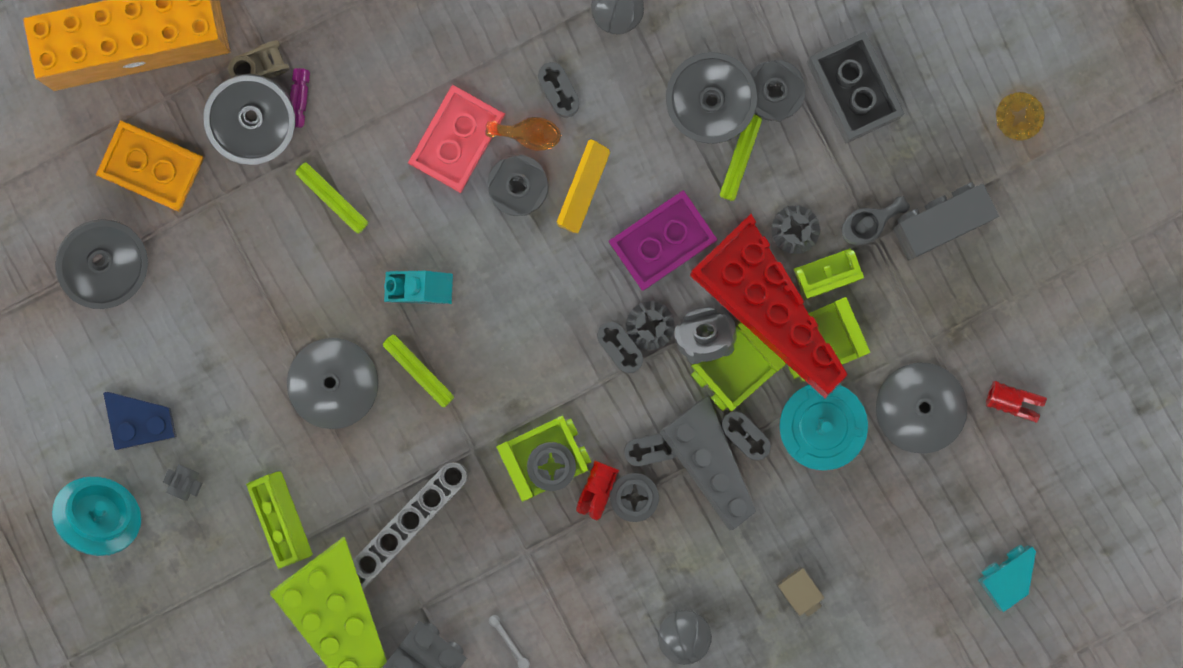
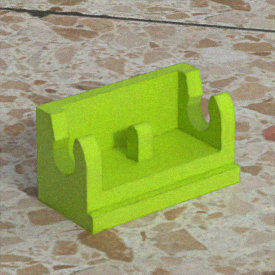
M851 248L793 269L804 300L864 278L855 252Z

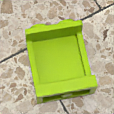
M847 297L809 313L810 317L813 316L819 325L818 330L825 342L831 345L842 365L871 353ZM788 365L794 379L799 377L800 382H804L805 380Z
M742 323L736 326L737 339L731 355L690 366L694 370L691 374L692 378L701 388L706 385L714 393L711 399L721 411L727 408L732 412L771 376L786 365L778 355Z
M563 415L550 422L496 446L522 502L546 491L537 487L531 481L527 472V461L531 452L543 443H560L571 451L576 463L574 477L589 471L587 464L592 461L585 447L578 448L573 438L579 434L571 418L565 421ZM549 453L548 463L538 466V469L548 470L551 480H554L555 470L565 467V464L555 463L552 453Z

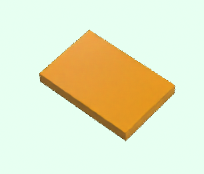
M120 120L96 172V176L180 212L205 157Z

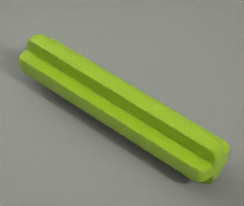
M754 114L750 124L740 133L720 192V197L723 199L734 201L762 122V118Z
M303 163L296 170V175L356 233H361L367 227L368 221L308 163Z
M391 335L384 341L383 347L441 407H446L452 402L454 395L396 335Z

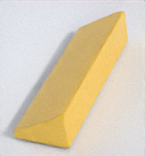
M588 140L556 222L558 227L573 233L580 231L610 155V150L595 140Z

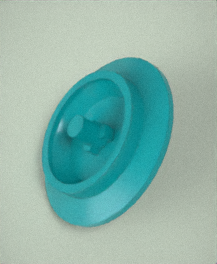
M811 385L802 387L788 399L780 417V436L787 452L800 464L815 470H834L851 462L862 450L868 434L867 414L861 401L853 392L841 385H838L826 399Z
M83 477L68 483L57 494L52 507V520L57 533L69 546L85 554L106 556L126 549L135 540L141 527V511L134 496L119 483L102 477Z

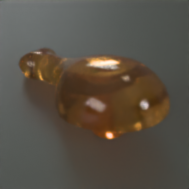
M541 117L526 118L514 125H500L494 121L486 123L485 134L487 137H509L518 141L524 147L535 151L549 150L555 147L561 139L559 128L553 122Z

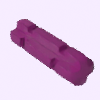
M295 68L292 75L294 85H291L290 100L295 111V128H303L305 122L303 112L306 111L308 86H306V83H309L310 72L303 68Z

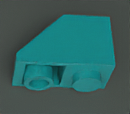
M387 271L384 284V302L452 304L453 274L434 271Z
M1018 545L1006 554L1008 557L1006 561L1000 565L994 562L981 572L984 576L978 581L999 611L1005 612L1029 595L1036 555L1033 546L1027 545L1023 547Z

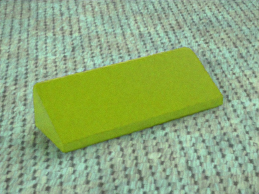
M278 471L247 483V489L277 568L280 569L313 555L282 472Z

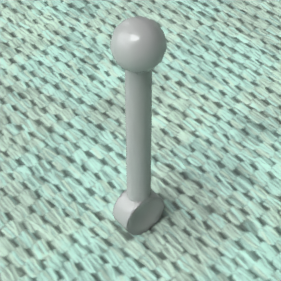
M497 615L490 616L489 624L495 627L518 660V667L529 668V660L526 657H522L500 624V617Z

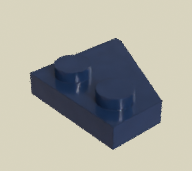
M111 392L103 393L115 450L176 438L172 413L169 407Z

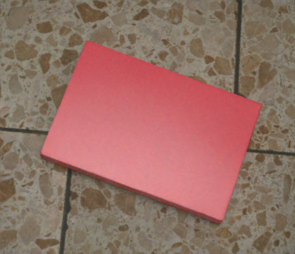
M452 84L408 164L455 191L462 193L504 119L505 113Z

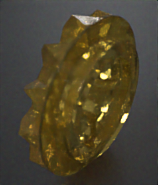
M1016 92L1006 96L999 103L995 114L997 127L1004 133L1005 137L1016 141L1027 140L1035 136L1041 130L1045 119L1044 109L1039 100L1025 92ZM1025 106L1028 107L1024 115L1028 123L1021 121L1013 127L1015 116L1011 111L1019 112Z

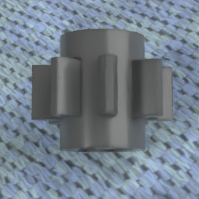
M179 464L175 471L168 469L163 483L169 485L166 493L185 501L188 500L190 494L197 496L203 484L197 481L199 473Z

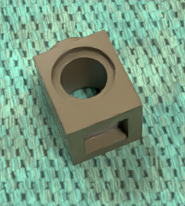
M799 567L776 584L799 616L803 613L806 616H810L822 607L820 601L824 599V596L802 567Z

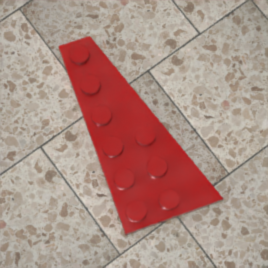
M750 214L691 271L690 276L826 399L848 374L831 345L823 339L818 330L819 325L813 316L810 317L803 305L804 300L781 262H777L769 248L768 240L765 236L762 237L755 225L756 220Z

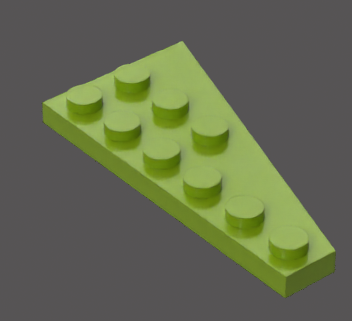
M345 536L270 592L271 597L327 668H382L387 662Z

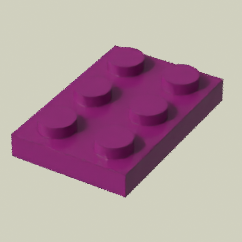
M682 190L610 239L608 243L643 292L715 243L718 239L685 191Z

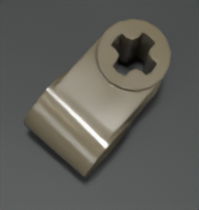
M275 40L234 57L229 63L228 70L230 76L233 77L236 76L235 72L238 66L247 64L251 66L250 74L270 79L286 73L290 68L288 64L284 63L278 49L280 47L279 41ZM269 55L272 56L274 65H272Z

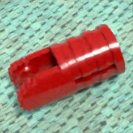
M993 381L987 395L986 407H993L996 410H1002L1005 413L1038 423L1040 415L1033 410L1022 407V402L1043 407L1047 398L1022 389H1016L1012 386L1009 387L1006 384H1000L998 381Z
M594 460L576 511L582 515L587 513L592 519L599 520L620 470Z

